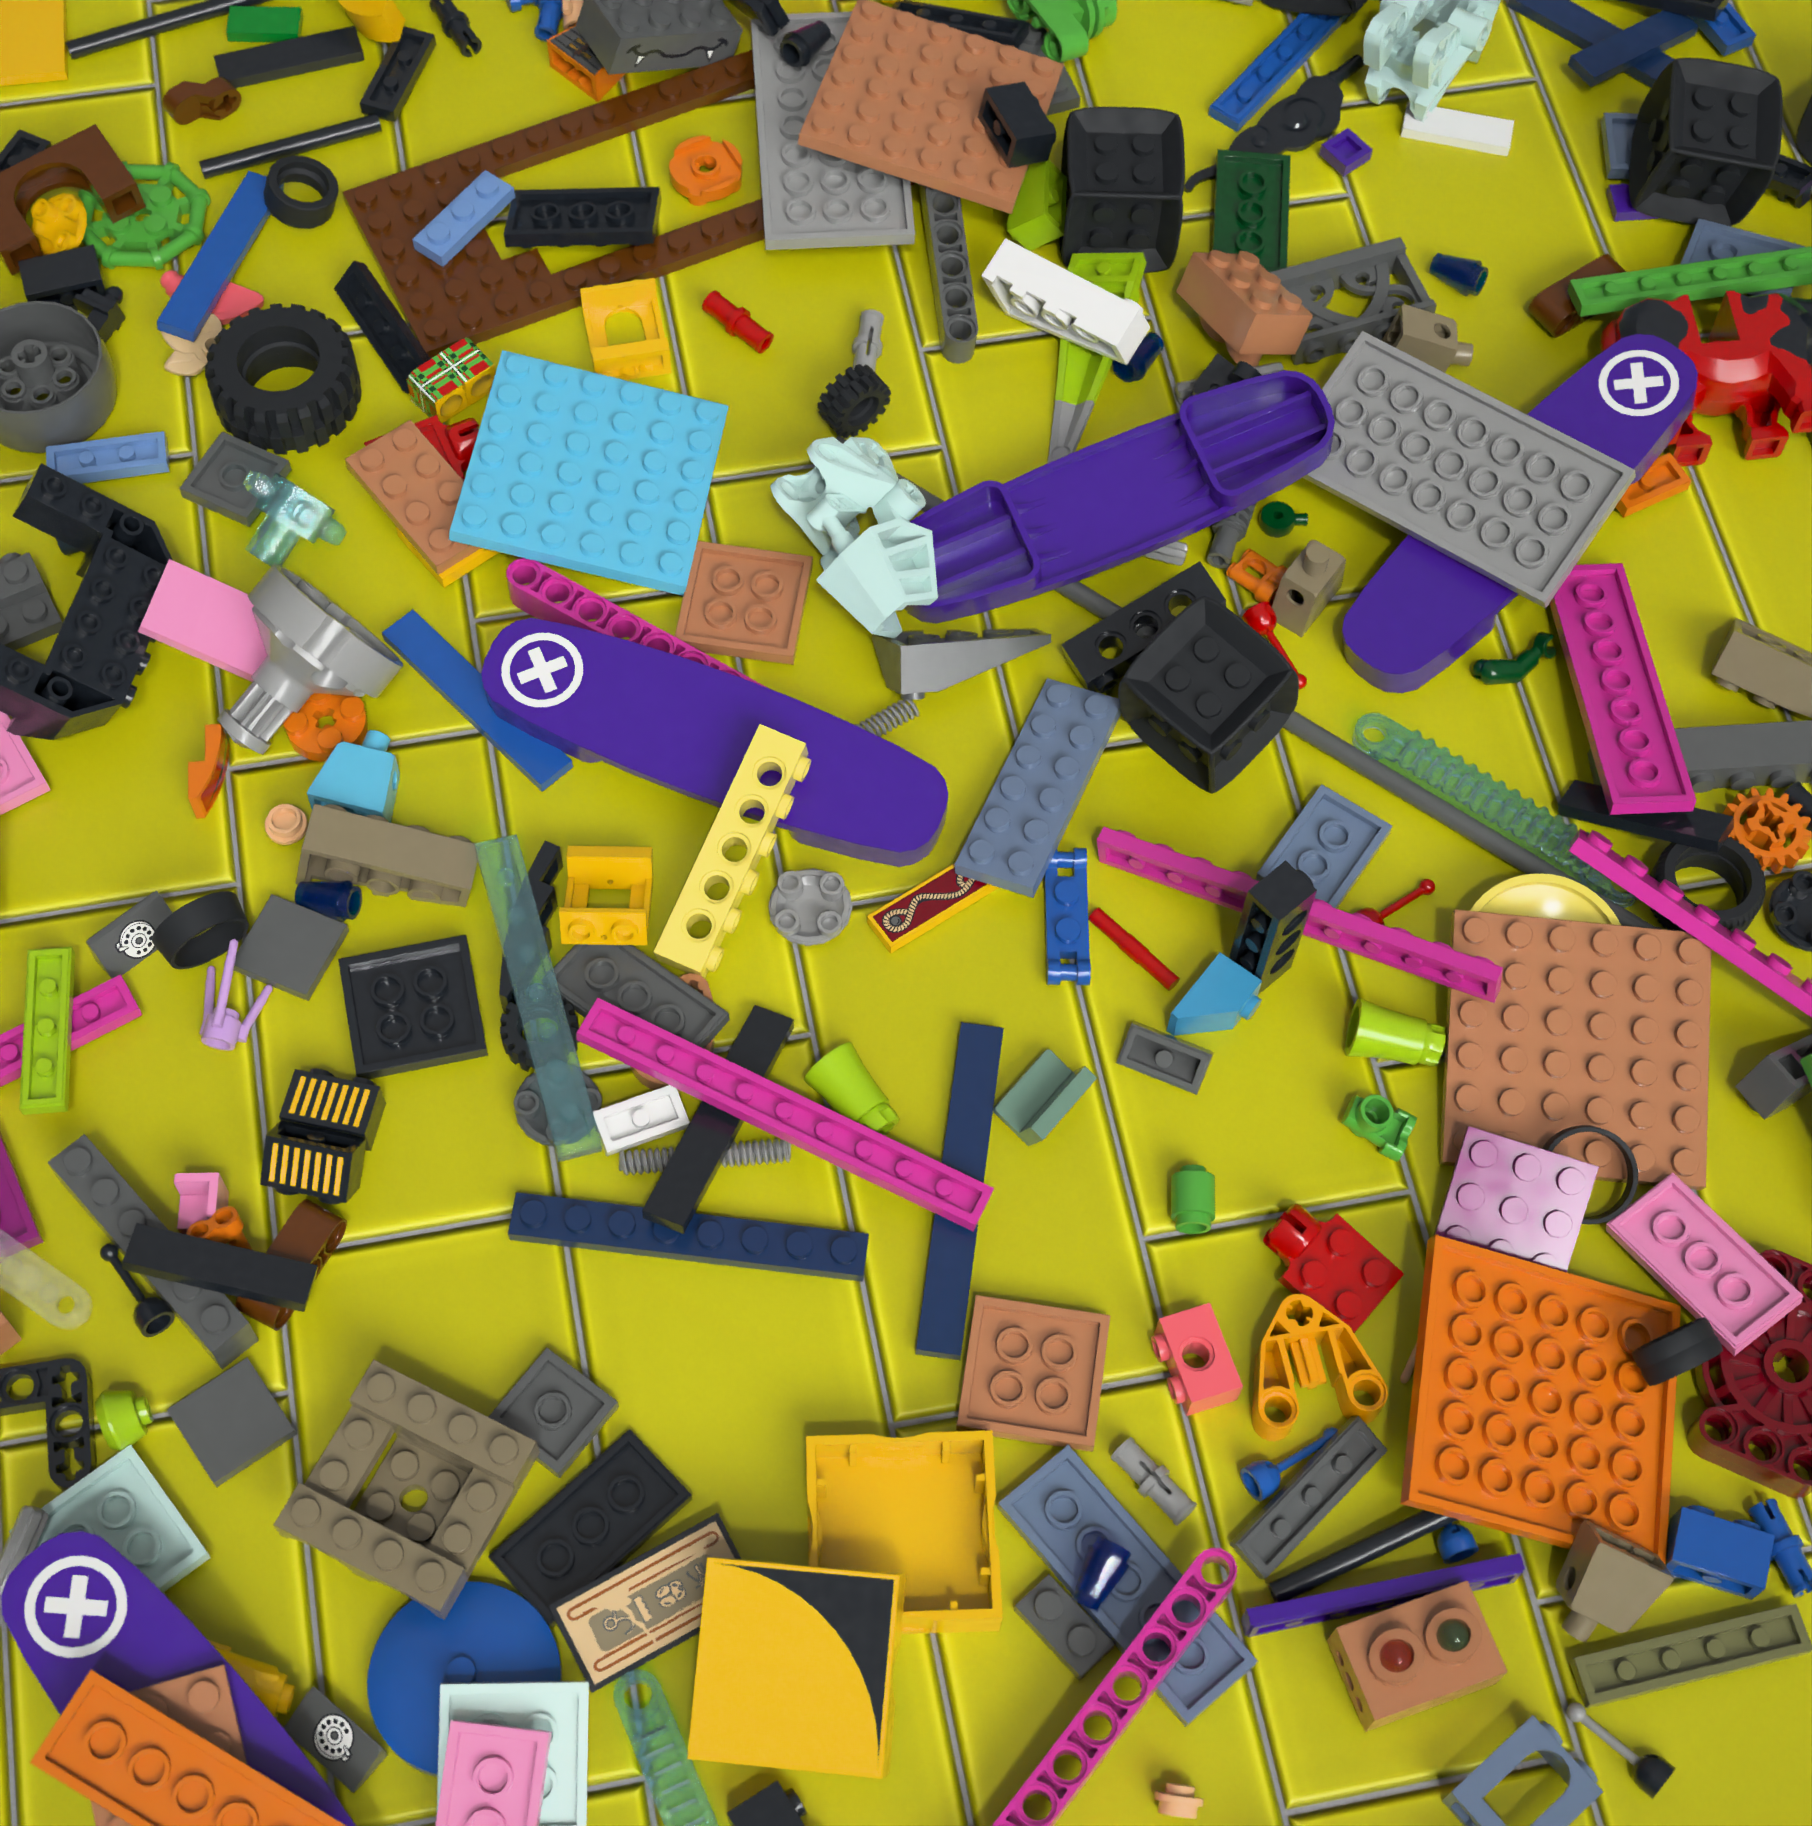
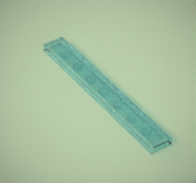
M517 834L475 843V852L558 1162L601 1152L602 1144Z

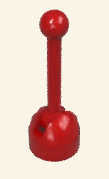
M1264 601L1249 608L1242 615L1241 619L1260 635H1266L1271 645L1286 658L1297 673L1299 690L1305 688L1307 678L1305 675L1298 673L1273 633L1277 617L1270 603Z
M1431 879L1422 880L1417 889L1380 912L1374 908L1366 907L1354 913L1363 914L1373 922L1385 925L1383 919L1421 895H1431L1435 891V883Z

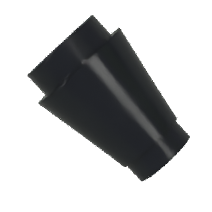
M818 20L785 34L780 44V53L784 61L792 67L807 66L830 39V28L825 22Z

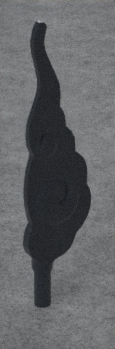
M1356 54L1334 71H1330L1324 76H1313L1307 79L1299 87L1297 93L1272 106L1261 117L1256 126L1241 132L1234 139L1229 150L1283 154L1286 151H1303L1312 146L1316 141L1330 137L1337 130L1341 117L1340 110L1344 96L1339 86L1364 66L1363 58ZM1216 164L1192 175L1187 180L1184 191L1191 193L1198 184L1215 179Z

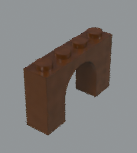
M96 124L0 172V258L12 276L20 272L18 261L44 255L34 233L26 223V215L30 206L44 193L62 187L83 189L95 197L113 224L146 207L135 180Z

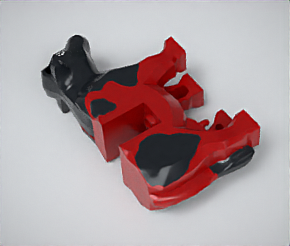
M1733 290L1726 291L1708 338L1709 343H1701L1688 294L1672 300L1647 298L1626 307L1620 317L1612 320L1602 331L1600 340L1601 353L1623 337L1647 334L1668 341L1682 350L1694 362L1698 379L1693 409L1666 447L1681 467L1705 463L1713 444L1711 436L1698 430L1692 423V414L1694 413L1710 416L1734 413L1742 421V436L1746 441L1744 448L1746 460L1775 458L1781 455L1789 438L1787 429L1778 423V414L1781 408L1783 414L1790 419L1792 433L1812 432V299L1793 298L1781 293L1747 297Z

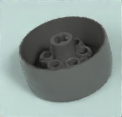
M31 301L17 303L0 309V444L21 452L45 453L46 446L82 442L92 436L106 422L114 408L117 396L113 362L97 329L83 314L71 307L56 302ZM63 377L71 378L67 383H59V380ZM11 389H21V391L18 394L10 395ZM40 394H49L45 400H36V397Z

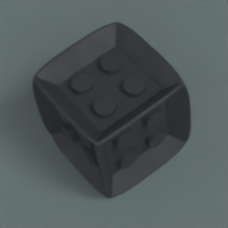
M1679 58L1670 62L1660 73L1646 95L1638 112L1633 130L1629 171V194L1632 207L1641 213L1653 217L1694 225L1697 224L1699 218L1726 226H1734L1741 222L1769 186L1779 159L1783 111L1782 89L1779 79L1757 68L1710 59Z
M1089 107L1071 111L1065 125L1061 157V172L1067 177L1064 235L1059 237L1063 264L1067 267L1069 266L1073 253L1143 252L1147 262L1144 273L1169 269L1174 263L1177 254L1183 219L1182 196L1185 184V151L1183 127L1179 115L1166 110L1139 107Z
M1203 596L1179 613L1137 656L1119 683L1118 696L1121 714L1134 732L1185 778L1199 788L1213 794L1226 786L1245 769L1285 725L1297 705L1299 682L1295 670L1273 645L1227 607L1209 597Z

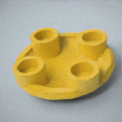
M67 193L56 195L49 200L44 198L38 199L31 210L32 217L34 218L31 230L43 254L48 255L78 248L87 227V212L83 202L74 194Z

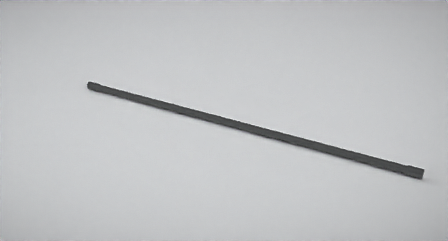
M840 436L836 437L842 444L847 441ZM896 472L899 480H908L907 478L903 477L902 475ZM908 480L920 490L925 498L926 504L921 509L922 511L926 512L944 502L942 499ZM1079 581L1054 589L1102 619L1122 608ZM1145 626L1140 628L1136 634L1141 638H1150L1155 635L1157 630L1153 627ZM1296 711L1291 713L1283 726L1284 729L1526 874L1558 875L1586 886ZM1588 887L1607 903L1618 918L1621 926L1662 929L1651 925Z

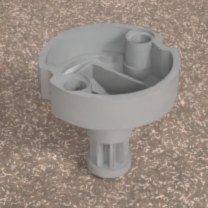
M274 563L248 595L249 600L254 605L252 612L267 656L251 676L254 680L234 706L230 710L225 709L217 720L234 743L263 755L271 746L269 740L293 711L297 713L312 694L323 693L363 697L367 694L373 698H378L403 667V663L373 633L337 606L326 595L289 569Z

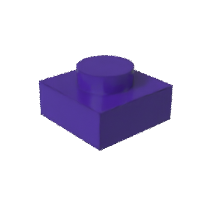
M1347 128L1321 144L1319 155L1342 176H1346L1369 161L1373 149Z

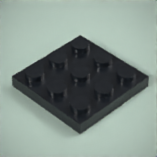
M466 935L338 959L357 1077L373 1079L488 1056Z

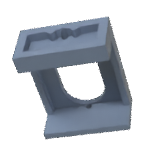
M1532 1715L1455 1787L1442 1802L1464 1826H1507L1482 1798L1522 1760L1535 1751L1540 1753L1568 1785L1564 1793L1530 1826H1569L1603 1791L1596 1784L1598 1779L1593 1770L1582 1760H1574L1561 1746L1563 1741L1558 1732L1547 1722H1539Z

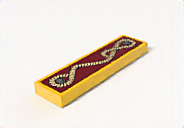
M954 863L867 916V924L891 954L999 887L955 874Z

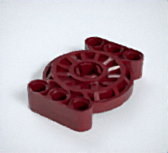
M1771 1249L1763 1251L1760 1255L1803 1295L1802 1303L1735 1356L1722 1345L1723 1351L1719 1355L1695 1367L1697 1384L1704 1404L1708 1409L1691 1424L1687 1431L1686 1439L1689 1448L1700 1458L1783 1495L1797 1499L1803 1498L1812 1492V1300L1806 1296L1803 1288H1807L1812 1291V1264L1784 1252ZM1784 1356L1790 1358L1787 1367L1793 1372L1795 1383L1787 1382L1780 1378L1774 1370L1773 1362H1779ZM1705 1425L1716 1428L1721 1435L1722 1441L1709 1437L1706 1433ZM1749 1444L1756 1445L1763 1451L1765 1461L1759 1460L1752 1455ZM1793 1464L1804 1467L1808 1472L1809 1480L1800 1478L1795 1473Z

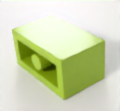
M1050 160L1029 164L1012 214L1008 213L1006 227L1009 235L1029 251L1064 235L1067 177Z

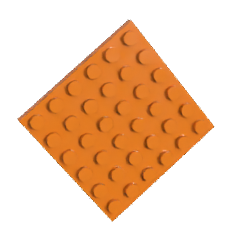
M1436 1234L1429 1238L1426 1249L1400 1504L1566 1549L1571 1548L1577 1532L1585 1519L1657 1554L1666 1565L1677 1376L1655 1386H1649L1641 1373V1369L1637 1366L1632 1352L1638 1347L1679 1328L1681 1305Z

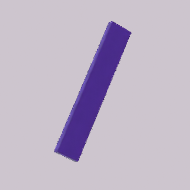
M1518 1553L1248 1608L1240 1621L1244 1636L1253 1637L1389 1609L1464 1581H1468L1472 1591L1511 1584L1520 1577L1525 1567L1521 1554Z

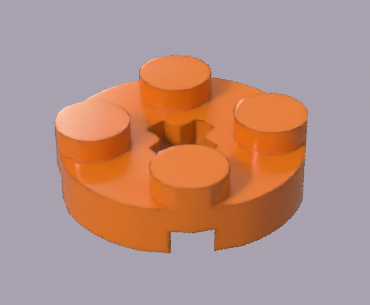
M702 135L689 138L675 148L674 157L669 162L670 180L673 187L681 195L687 197L691 204L702 206L707 202L723 199L741 188L742 158L732 143L722 139L721 144L711 141V136ZM705 165L708 169H714L709 172L700 171V166Z
M314 693L297 713L293 711L283 723L293 749L301 756L318 762L327 761L336 745L340 742L345 741L361 745L368 731L365 706L357 696ZM325 716L333 718L335 722L333 726L326 724L323 728H318V720Z

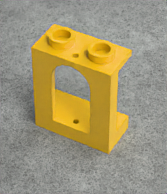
M655 278L636 279L629 282L580 288L582 311L594 373L622 380L671 373L670 349L662 325ZM619 312L635 314L642 322L645 341L608 346L605 323L609 317Z
M568 846L566 855L568 880L564 907L559 908L561 944L647 945L654 881L652 847ZM589 890H631L629 908H587Z

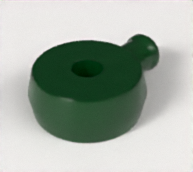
M1274 501L1266 504L1261 510L1259 525L1261 530L1268 536L1280 538L1288 535L1295 525L1307 526L1308 514H1295L1292 507L1288 504Z

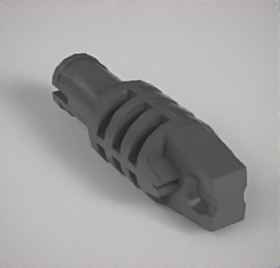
M1256 503L1212 525L1215 536L1207 557V562L1210 565L1222 569L1228 567L1237 542L1246 535Z

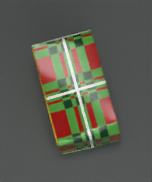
M463 338L410 373L407 382L411 402L429 417L437 415L439 421L444 423L490 393L495 377V366L470 338Z

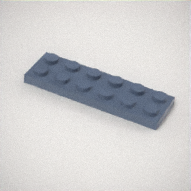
M1047 678L955 862V874L1034 898L1120 718L1121 711L1118 698Z
M1069 1445L998 1503L997 1508L1103 1632L1113 1641L1122 1654L1183 1576ZM1183 1600L1177 1602L1172 1608L1173 1615L1182 1623L1193 1622L1199 1616L1198 1608L1190 1601ZM1215 1612L1155 1692L1181 1723L1187 1727L1257 1664L1258 1660ZM1154 1638L1148 1640L1142 1648L1145 1656L1155 1662L1165 1660L1170 1654L1169 1646L1161 1639Z

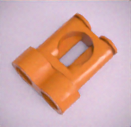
M1248 548L1238 563L1234 562L1229 566L1226 576L1255 594L1254 599L1258 602L1268 601L1272 606L1281 578L1288 568L1284 565L1278 567ZM1250 567L1263 577L1259 579L1245 570Z
M231 1206L218 1209L208 1220H200L193 1223L186 1232V1235L253 1250L242 1231L244 1227L243 1221L237 1210Z

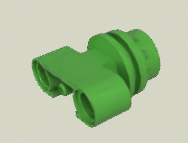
M1007 0L1010 10L1018 20L1026 21L1032 19L1031 23L1035 29L1047 27L1049 32L1044 36V45L1041 46V50L1047 58L1059 63L1086 55L1089 47L1088 39L1095 38L1102 32L1103 28L1111 26L1117 16L1116 0Z

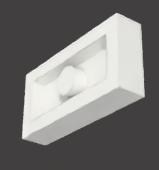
M671 1085L593 1111L591 1115L606 1157L621 1152V1150L624 1151L684 1130L690 1124L677 1088Z

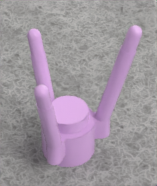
M236 939L230 940L215 1008L216 969L214 966L207 968L203 1022L199 1033L202 1035L201 1042L203 1044L226 1051L234 1050L237 1041L246 1043L251 1026L273 990L270 984L264 987L242 1024L238 1020L240 1014L235 1010L226 1008L238 948V941Z

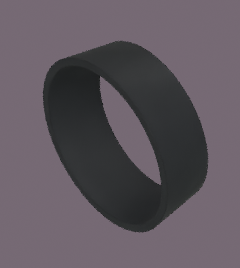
M228 891L216 892L191 901L173 912L157 927L152 936V943L173 968L189 969L205 964L227 952L230 940L236 939L239 942L246 934L249 924L235 893ZM209 929L208 931L204 932L203 934H201V935L195 937L196 935L200 934L201 932H203V931Z

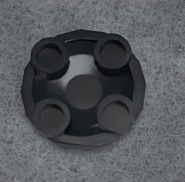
M1799 871L1793 877L1783 880L1773 890L1768 904L1769 916L1777 934L1787 943L1801 950L1812 952V873Z

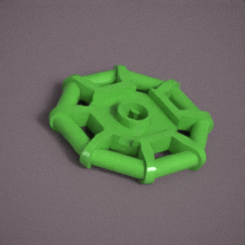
M127 161L122 162L133 179L159 181L157 184H137L146 207L114 224L93 195L83 189L79 190L78 195L87 212V227L82 242L86 246L94 244L97 256L106 268L114 269L116 266L156 267V270L164 269L163 265L192 245H200L205 238L203 226L206 207L211 202L209 193L194 184L180 171V166L173 162H168L166 165L127 164ZM176 186L186 196L176 199L171 191ZM94 208L103 211L102 221L92 222ZM141 214H148V215H150V216H144L143 221H137V220H136V217H137L138 215H141ZM190 214L189 222L186 225L181 224L182 215ZM107 236L111 239L112 237L115 242L107 246L100 238ZM169 236L170 242L162 246L161 241Z

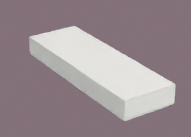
M1410 102L1407 103L1401 137L1508 156L1514 121L1436 107L1432 112L1428 110L1427 118L1421 122L1414 119V114L1410 110Z

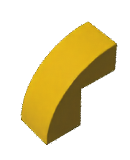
M338 0L362 35L379 42H399L406 20L393 0Z

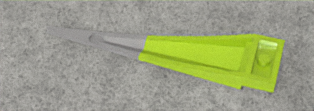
M1143 252L1073 253L1067 270L1122 299L1128 298L1138 303L1140 298L1138 291L1147 262ZM1060 338L1056 396L1048 463L1075 452L1113 362V359Z

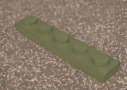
M1795 1603L1575 1657L1570 1661V1665L1585 1709L1805 1655L1812 1651V1643Z

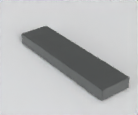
M1351 1416L1229 1544L1259 1579H1266L1388 1451L1387 1448L1359 1416Z

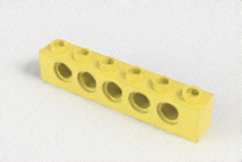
M759 724L655 947L654 954L658 961L688 974H698L703 978H706L709 970L712 972L716 971L724 954V949L720 947L726 932L732 934L739 923L742 910L737 908L744 894L751 895L758 881L759 872L755 871L759 860L761 856L767 858L774 847L777 834L772 832L779 818L785 820L791 810L794 796H791L790 793L796 780L803 782L810 768L811 759L807 758L806 743ZM770 770L777 771L782 775L781 780L773 786H765L759 782L761 776ZM750 808H759L765 812L762 820L755 824L744 822L742 817ZM734 845H741L747 849L746 856L738 862H731L725 859L726 851ZM716 883H724L730 887L727 896L721 900H712L707 897L709 888ZM707 921L712 925V929L706 937L697 939L690 936V928L694 923Z

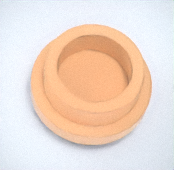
M280 804L274 807L265 820V830L268 837L273 842L281 845H289L299 841L305 835L308 827L303 811L290 804Z
M1166 1783L1165 1792L1155 1791L1154 1799L1159 1800L1158 1813L1197 1819L1198 1807H1203L1204 1799L1194 1796L1195 1787L1176 1783Z

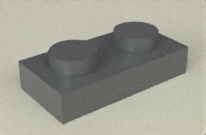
M1049 1574L1014 1607V1611L1079 1681L1115 1646L1113 1641Z

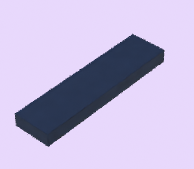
M1663 10L1571 55L1568 66L1592 87L1695 36L1699 26L1687 15Z

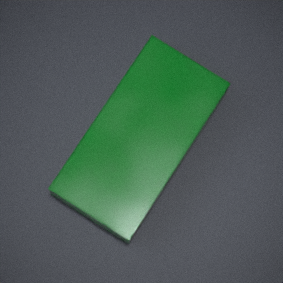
M230 6L226 29L228 42H280L301 37L303 23L302 8Z

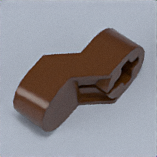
M217 77L205 84L183 81L167 91L162 103L165 111L176 123L186 125L200 117L219 121L226 118L239 107L241 94L228 79Z

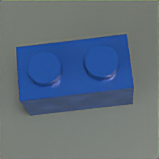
M1682 1506L1669 1521L1666 1567L1674 1576L1752 1600L1766 1588L1775 1535L1761 1531V1527L1751 1521L1733 1520L1731 1522L1715 1517V1513L1712 1510L1702 1506Z

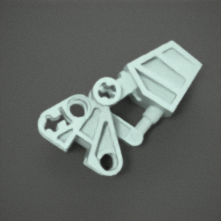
M1381 0L1379 13L1371 20L1363 42L1364 64L1369 66L1365 79L1369 100L1379 105L1386 99L1391 88H1399L1409 97L1410 110L1414 114V119L1423 122L1427 118L1428 110L1432 112L1436 108L1446 89L1465 62L1469 60L1478 63L1483 47L1489 38L1492 23L1501 0Z
M834 437L814 440L806 450L815 467L803 475L793 476L787 474L777 478L770 486L772 494L779 505L801 527L823 555L820 562L824 571L816 581L871 634L895 639L903 631L896 615V610H903L907 605H931L938 598L932 530L909 522L925 506V498L914 484L905 479H898L888 453L875 440L850 437L843 444ZM871 507L878 524L869 527L861 535H858L860 527L856 516L859 513H866L867 509Z

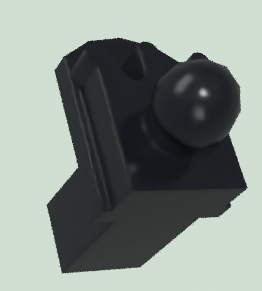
M118 286L108 287L104 292V296L85 287L81 295L77 293L72 299L77 309L87 316V319L97 329L105 344L114 330L120 329L125 319L118 306L123 300V291Z

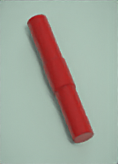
M1100 907L1092 912L1088 920L1111 939L1136 964H1139L1168 991L1177 985L1180 978L1132 934H1129Z

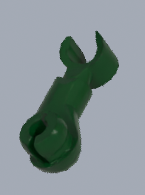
M1539 632L1533 646L1529 650L1525 649L1515 659H1480L1475 662L1472 673L1477 680L1488 685L1518 683L1539 664L1541 657L1551 659L1556 656V648L1547 646L1548 642L1554 638V635Z

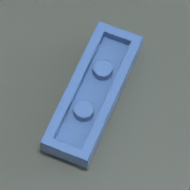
M485 170L412 239L414 249L444 267L515 198L514 187Z
M164 431L46 446L47 466L79 483L170 472L168 443Z

